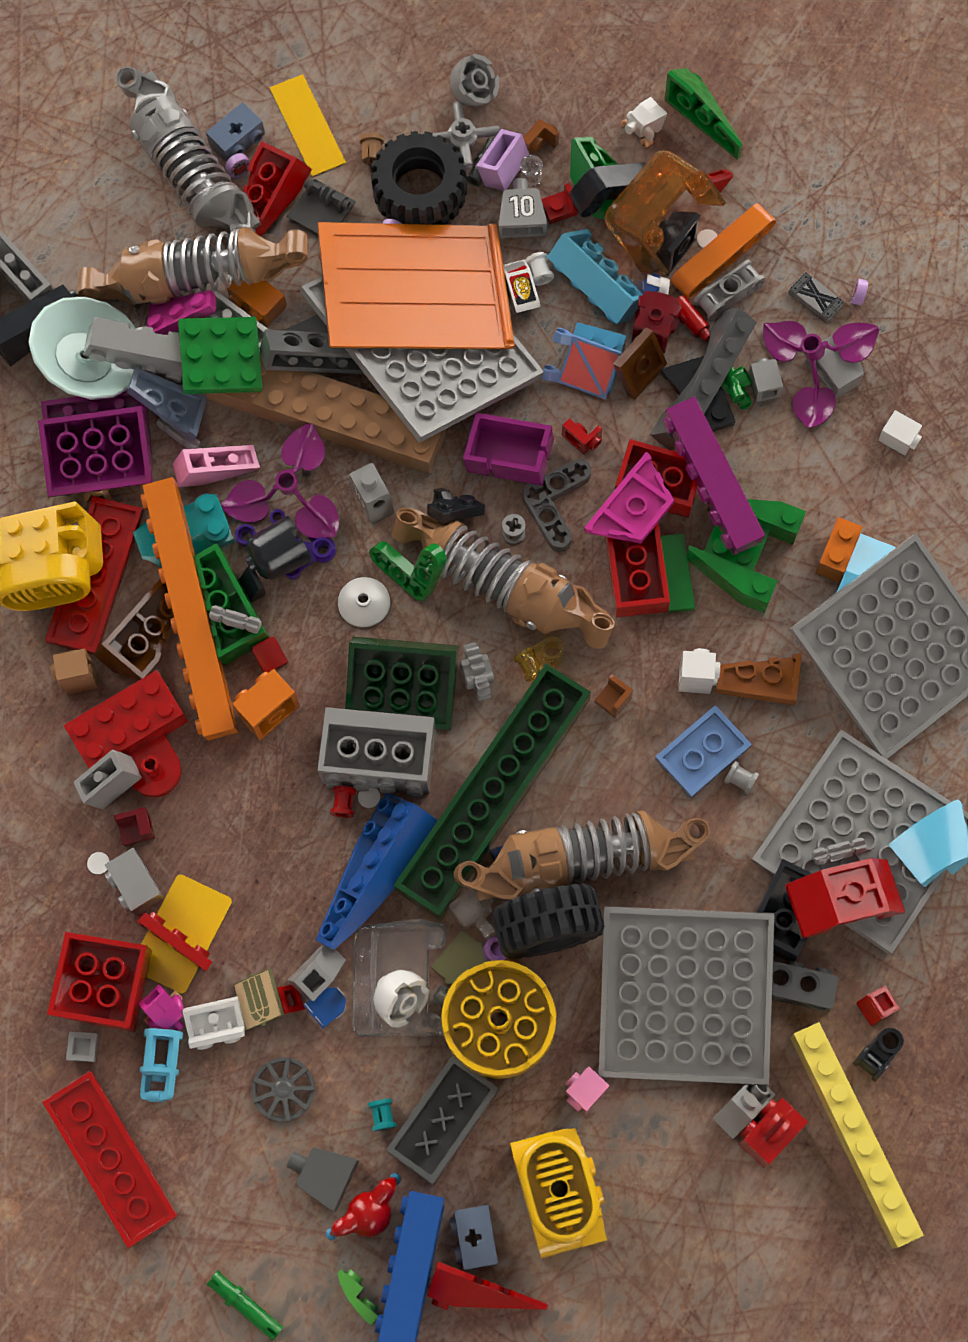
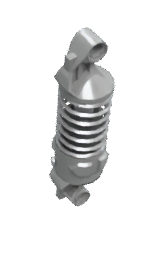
M131 67L121 68L116 74V82L127 97L136 98L135 110L129 124L131 135L134 140H138L147 155L156 164V167L163 170V177L169 179V186L176 188L175 193L177 196L182 197V204L189 206L188 212L195 223L200 227L230 229V234L233 229L250 227L256 233L255 229L261 223L254 215L252 202L245 192L240 191L237 185L232 183L231 177L225 173L224 167L212 155L211 149L205 144V140L199 137L197 129L188 118L186 110L182 109L176 101V96L169 85L158 80L152 70L144 74ZM130 80H133L131 84L126 85ZM221 176L218 183L212 182L214 177ZM180 188L186 189L185 192L181 193ZM196 194L191 202L186 201V197Z

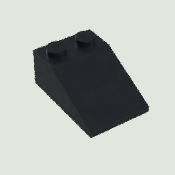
M782 859L756 913H774L773 954L787 961H795L807 938H802L785 885L812 873Z

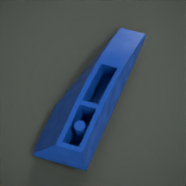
M389 793L384 795L357 840L316 937V941L334 950L377 910L393 891V885L436 824V818L414 803Z

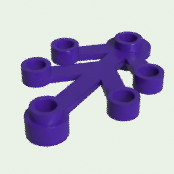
M275 509L270 513L272 524L277 522L273 520L276 515L283 516L282 518L286 517L285 513L280 509ZM243 524L236 529L235 537L239 545L247 547L248 541H244L243 536L247 534L253 536L256 534L253 526ZM308 537L311 542H303L312 562L298 568L294 574H285L286 577L291 580L297 579L300 576L301 570L316 561L320 563L331 561L336 555L334 542L324 537ZM321 548H327L328 552L326 554H320L319 550Z

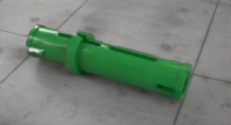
M218 1270L206 1285L226 1301L225 1305L234 1307L273 1342L284 1326L242 1292L244 1288L240 1285L238 1287L235 1286Z

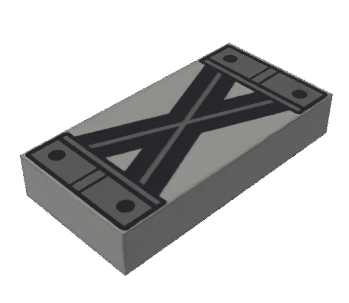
M804 272L789 288L788 292L826 323L835 316L845 303L807 272Z

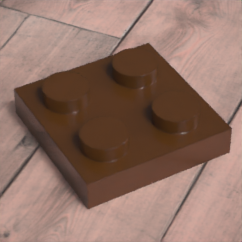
M645 328L617 358L613 365L627 396L636 399L661 372V369L667 365V361L654 331Z

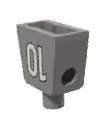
M525 178L513 180V189L503 191L499 217V238L547 236V220L539 189H528V180Z
M373 463L349 474V484L371 524L395 513L389 491ZM377 501L383 502L379 506H373Z

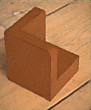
M612 674L608 678V684L596 697L594 703L616 718L632 699L633 689Z

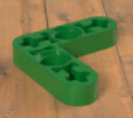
M380 541L369 550L370 558L374 564L417 601H424L434 592L447 559L444 550L435 543L429 544L420 552L415 566L385 541Z

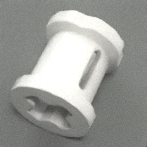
M537 252L526 258V263L531 269L536 286L545 285L554 279V274L549 270L547 264V254L544 252Z

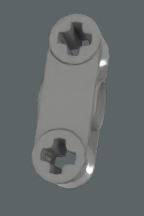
M745 260L736 269L700 291L694 298L693 303L699 305L706 312L709 321H713L720 316L722 311L729 309L747 295L757 291L765 283L766 278L764 275L757 273L752 267L750 260ZM729 288L732 289L734 292H728L725 289Z

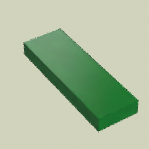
M684 533L661 536L670 598L668 613L693 611L695 604Z

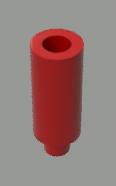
M685 295L678 297L677 299L682 307L678 317L695 338L701 337L704 342L710 339V332L708 330L710 325Z

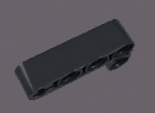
M655 162L597 166L588 170L570 191L569 197L580 216L585 218L596 213L607 200L656 195L666 188L667 181Z

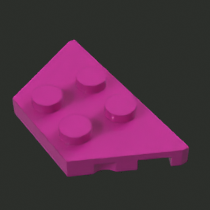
M646 452L587 523L584 527L586 533L642 543L670 509L674 500L669 490L665 488L660 473L656 471L649 453Z

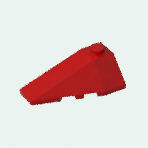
M263 141L260 142L249 163L248 172H250L248 184L244 185L242 191L246 193L252 202L254 215L261 223L255 229L260 237L299 194L305 180L312 171L309 166L297 157Z
M440 1262L437 1263L427 1294L428 1297L433 1298L432 1305L445 1310L448 1309L449 1305L453 1307L547 1310L548 1307L547 1303Z

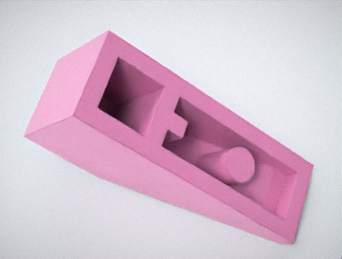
M254 445L185 449L180 452L172 464L179 487L202 486L257 471L260 468Z

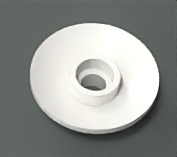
M369 577L353 579L340 591L338 597L339 612L343 619L352 626L358 628L373 627L384 620L389 612V593L386 587L376 579ZM361 596L368 597V601L365 603H361L358 600Z

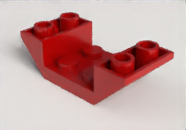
M869 858L823 869L785 885L802 938L827 933L836 926L878 916V919H883L906 912L888 860Z

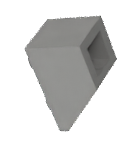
M322 944L288 981L306 1000L314 1001L333 982L346 959L336 949L333 950Z
M745 1084L713 1119L734 1139L775 1094L769 1089L768 1085Z

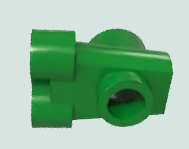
M743 365L737 369L732 366L722 382L723 388L730 394L733 403L738 404L739 409L744 410L752 405L751 398L745 390V387L752 384L747 370Z

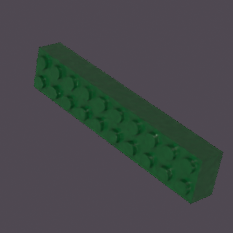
M545 663L393 885L395 892L439 921L443 919L464 888L458 885L454 879L455 868L460 863L466 861H473L477 864L481 863L589 703L591 691ZM465 866L461 871V876L468 882L474 871L471 867Z

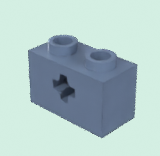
M243 102L206 132L209 146L226 162L235 154H244L246 149L252 144H257L265 135L262 120Z
M485 1205L454 1211L455 1218H450L452 1235H458L460 1247H455L457 1265L463 1264L464 1270L498 1265L489 1206ZM470 1230H475L477 1235L481 1234L482 1239L477 1241V1246L472 1247L470 1242L465 1241V1237L470 1236Z

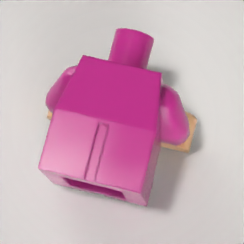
M157 985L149 995L145 996L138 1003L148 1015L144 1022L149 1027L155 1029H169L172 1027L176 1031H180L184 1027V1023L180 1020L183 1016L182 996L176 990L169 995L160 985Z

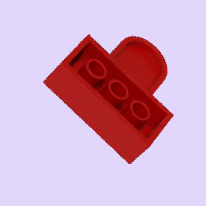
M157 670L63 725L88 768H91L111 750L132 756L142 776L132 786L141 795L151 798L165 796L176 788L181 779V762L166 735L188 723V720Z

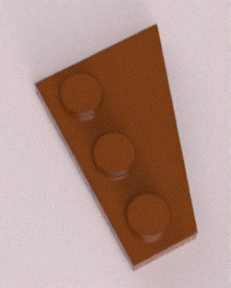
M802 653L793 654L792 657L779 659V657L768 658L767 661H744L720 665V676L715 693L795 705Z

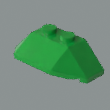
M593 137L572 139L570 179L574 186L588 170L594 167L618 165L603 148L597 145V141ZM637 198L607 200L592 217L617 222L636 220L638 217L639 201Z

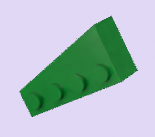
M217 543L194 556L208 615L211 608L216 605L222 607L225 611L229 609L245 614L248 618L252 616L260 619L227 556ZM210 619L217 656L224 665L252 651L251 647L270 637L263 623H261L259 632L255 634L248 632L246 628L242 630L225 625L222 621L219 623Z

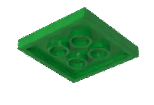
M256 317L178 319L183 394L262 392Z

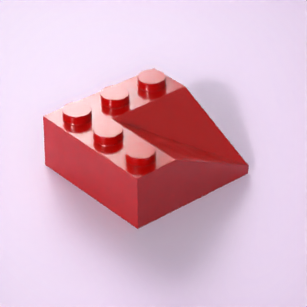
M65 932L47 1015L111 1029L135 1032L140 1011L138 1003L143 997L152 950L143 944Z

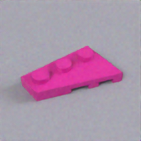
M212 290L173 298L167 303L155 305L151 303L149 304L147 327L153 328L156 334L168 335L169 331L176 332L179 330L178 319L205 318L214 314L217 296Z

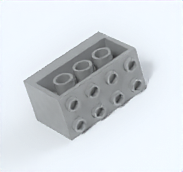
M326 707L318 763V773L322 784H326V787L332 789L334 786H353L356 791L364 792L369 791V788H376L385 794L406 791L407 795L421 797L423 793L429 794L436 738L434 717Z

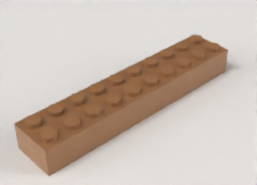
M261 355L262 392L202 394L207 396V400L296 430L312 423L320 438L427 474H431L448 431L447 428L419 443L382 395L312 372L265 370Z

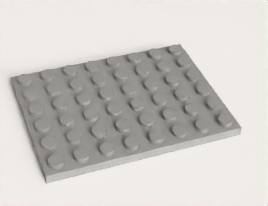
M320 277L301 286L300 293L327 326L323 279ZM515 336L514 349L345 348L419 443L541 379L544 374L542 368Z

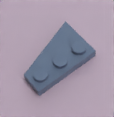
M135 367L127 393L190 440L194 441L198 433L207 396L202 394H183V386Z

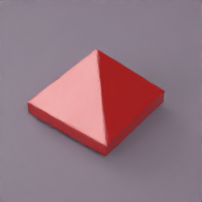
M721 169L703 175L702 179L721 193L733 178V173L726 169Z
M292 985L277 987L284 1015L305 1010L300 993Z

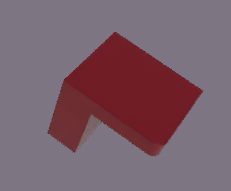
M145 807L114 815V820L119 826L124 846L155 839L150 813Z

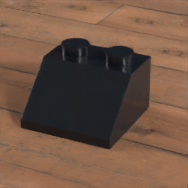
M674 211L668 219L664 218L657 228V234L654 237L650 236L643 246L645 250L644 261L669 276L696 241L701 215L697 212Z

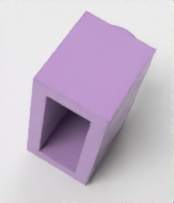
M504 129L499 131L476 165L485 186L502 191L508 188L530 155L522 134Z

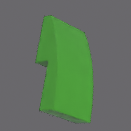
M341 1269L337 1275L345 1295L360 1316L373 1326L377 1321L378 1314L376 1310L378 1307L367 1297H364L363 1300L358 1298L365 1289L360 1284L363 1279L352 1269H349L347 1273Z

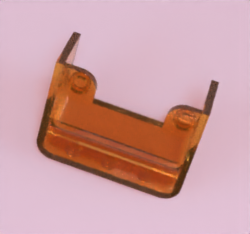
M660 150L656 152L607 209L605 214L607 227L639 271L643 273H657L659 275H666L668 273V270L656 255L664 239L663 232L657 223L685 190L692 195L699 205L724 206L726 204L705 172L671 151Z

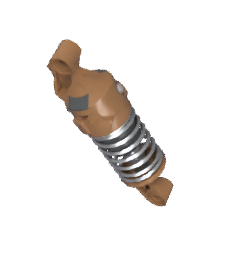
M250 227L233 229L230 235L225 231H221L218 237L215 234H209L206 239L203 236H197L195 241L191 238H185L183 243L179 240H174L172 243L170 241L162 242L160 239L144 241L141 246L124 249L118 262L108 274L101 273L94 267L81 268L78 271V297H88L99 301L117 299L132 305L151 302L155 305L167 303L174 297L182 296L184 290H187L190 294H194L196 288H199L202 292L206 291L208 284L214 290H217L220 280L224 287L229 288L231 285V275L233 281L238 286H241L243 280L247 284L272 281L285 269L300 266L307 261V234L301 230H291L285 233L284 238L278 244H275L260 237ZM224 236L228 239V249H225L221 242ZM210 239L216 241V250L209 244ZM235 268L238 269V277H237ZM224 270H226V279L223 273Z
M401 508L397 511L391 532L392 537L401 543L420 540L423 548L432 543L439 545L447 557L440 575L442 578L449 577L457 566L452 578L453 585L460 583L468 571L463 584L464 591L474 585L475 597L484 593L486 603L494 600L497 609L503 607L504 612L512 616V620L516 624L524 628L537 630L543 634L559 629L580 627L585 636V642L589 646L596 649L607 646L615 625L614 620L606 610L594 603L585 587L573 585L565 576L557 575V570L547 564H537L529 560L523 562L521 555L512 556L510 549L501 550L499 543L490 544L488 537L479 538L477 531L468 532L467 526L457 520L441 523L416 509ZM474 535V543L469 548L466 547L467 539ZM485 541L484 550L480 554L477 553L478 545Z
M641 810L633 812L631 816L628 813L625 815V833H623L620 820L613 816L611 820L612 836L610 835L607 822L602 818L598 823V827H594V824L588 820L586 828L575 823L573 829L569 830L565 826H562L561 829L556 826V828L550 827L528 832L521 830L516 834L509 835L497 858L489 868L473 861H466L460 863L455 868L454 879L458 885L476 891L478 901L490 898L513 900V898L531 892L563 885L568 886L573 880L580 884L586 877L595 881L599 874L607 879L611 872L617 876H620L624 870L633 874L637 867L643 871H666L675 867L680 862L694 860V850L708 838L710 828L705 820L695 818L685 821L674 833L663 827L647 812ZM692 824L699 828V836L696 839L689 833V828ZM626 855H631L633 858L632 868L626 863ZM618 857L621 862L619 871L613 865V858ZM465 866L471 867L474 871V878L471 882L465 881L461 876V871Z

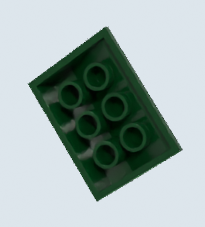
M353 636L349 642L345 709L434 717L436 729L451 730L459 645Z

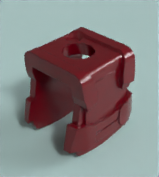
M645 291L642 296L639 295L637 308L640 309L636 310L631 343L645 328L654 331L662 352L666 353L669 336L675 332L681 322L677 317L682 307L679 304V300L675 297L660 292Z

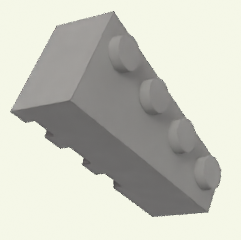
M99 317L94 318L88 329L83 355L90 356L95 361L113 363L122 369L130 368L134 370L137 367L173 383H183L179 333L169 331L168 335L156 334L153 328L143 326L131 329L129 323Z

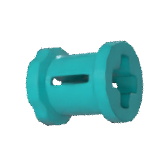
M392 1098L367 1103L368 1108L372 1110L374 1121L372 1132L385 1131L397 1127V1123L393 1122L391 1111Z

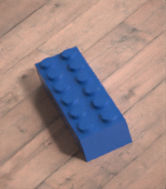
M409 1191L408 1197L403 1196L400 1214L404 1215L403 1225H397L394 1236V1243L398 1244L396 1256H390L387 1273H392L390 1285H384L381 1302L386 1303L383 1315L378 1314L375 1325V1333H379L378 1342H417L446 1200L442 1197Z

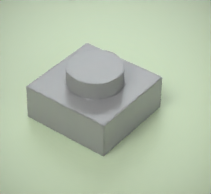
M69 1032L66 1060L96 1063L99 1034Z

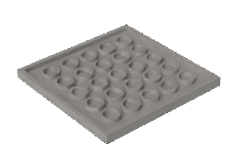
M917 534L910 536L789 629L875 752L885 759H888L968 696V607Z
M840 730L751 862L774 877L782 859L811 873L869 858L888 860L906 912L883 919H878V916L844 925L891 955L947 869L924 887L888 844L918 821L951 803V801L843 730ZM963 810L965 823L968 826V812ZM863 838L866 843L867 851L863 854H853L851 857L832 862L828 860V862L816 865L812 857V852L815 849H826L830 845L846 841L851 843L852 840Z
M605 906L599 1076L769 1085L774 913Z

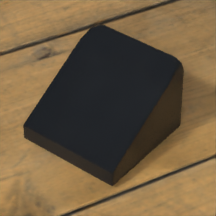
M248 566L239 580L252 603L264 597L266 592L256 571L251 572Z

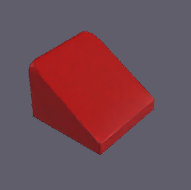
M271 636L251 647L263 672L269 673L271 670H276L289 663L275 636Z
M885 985L857 1001V1006L870 1026L900 1010Z

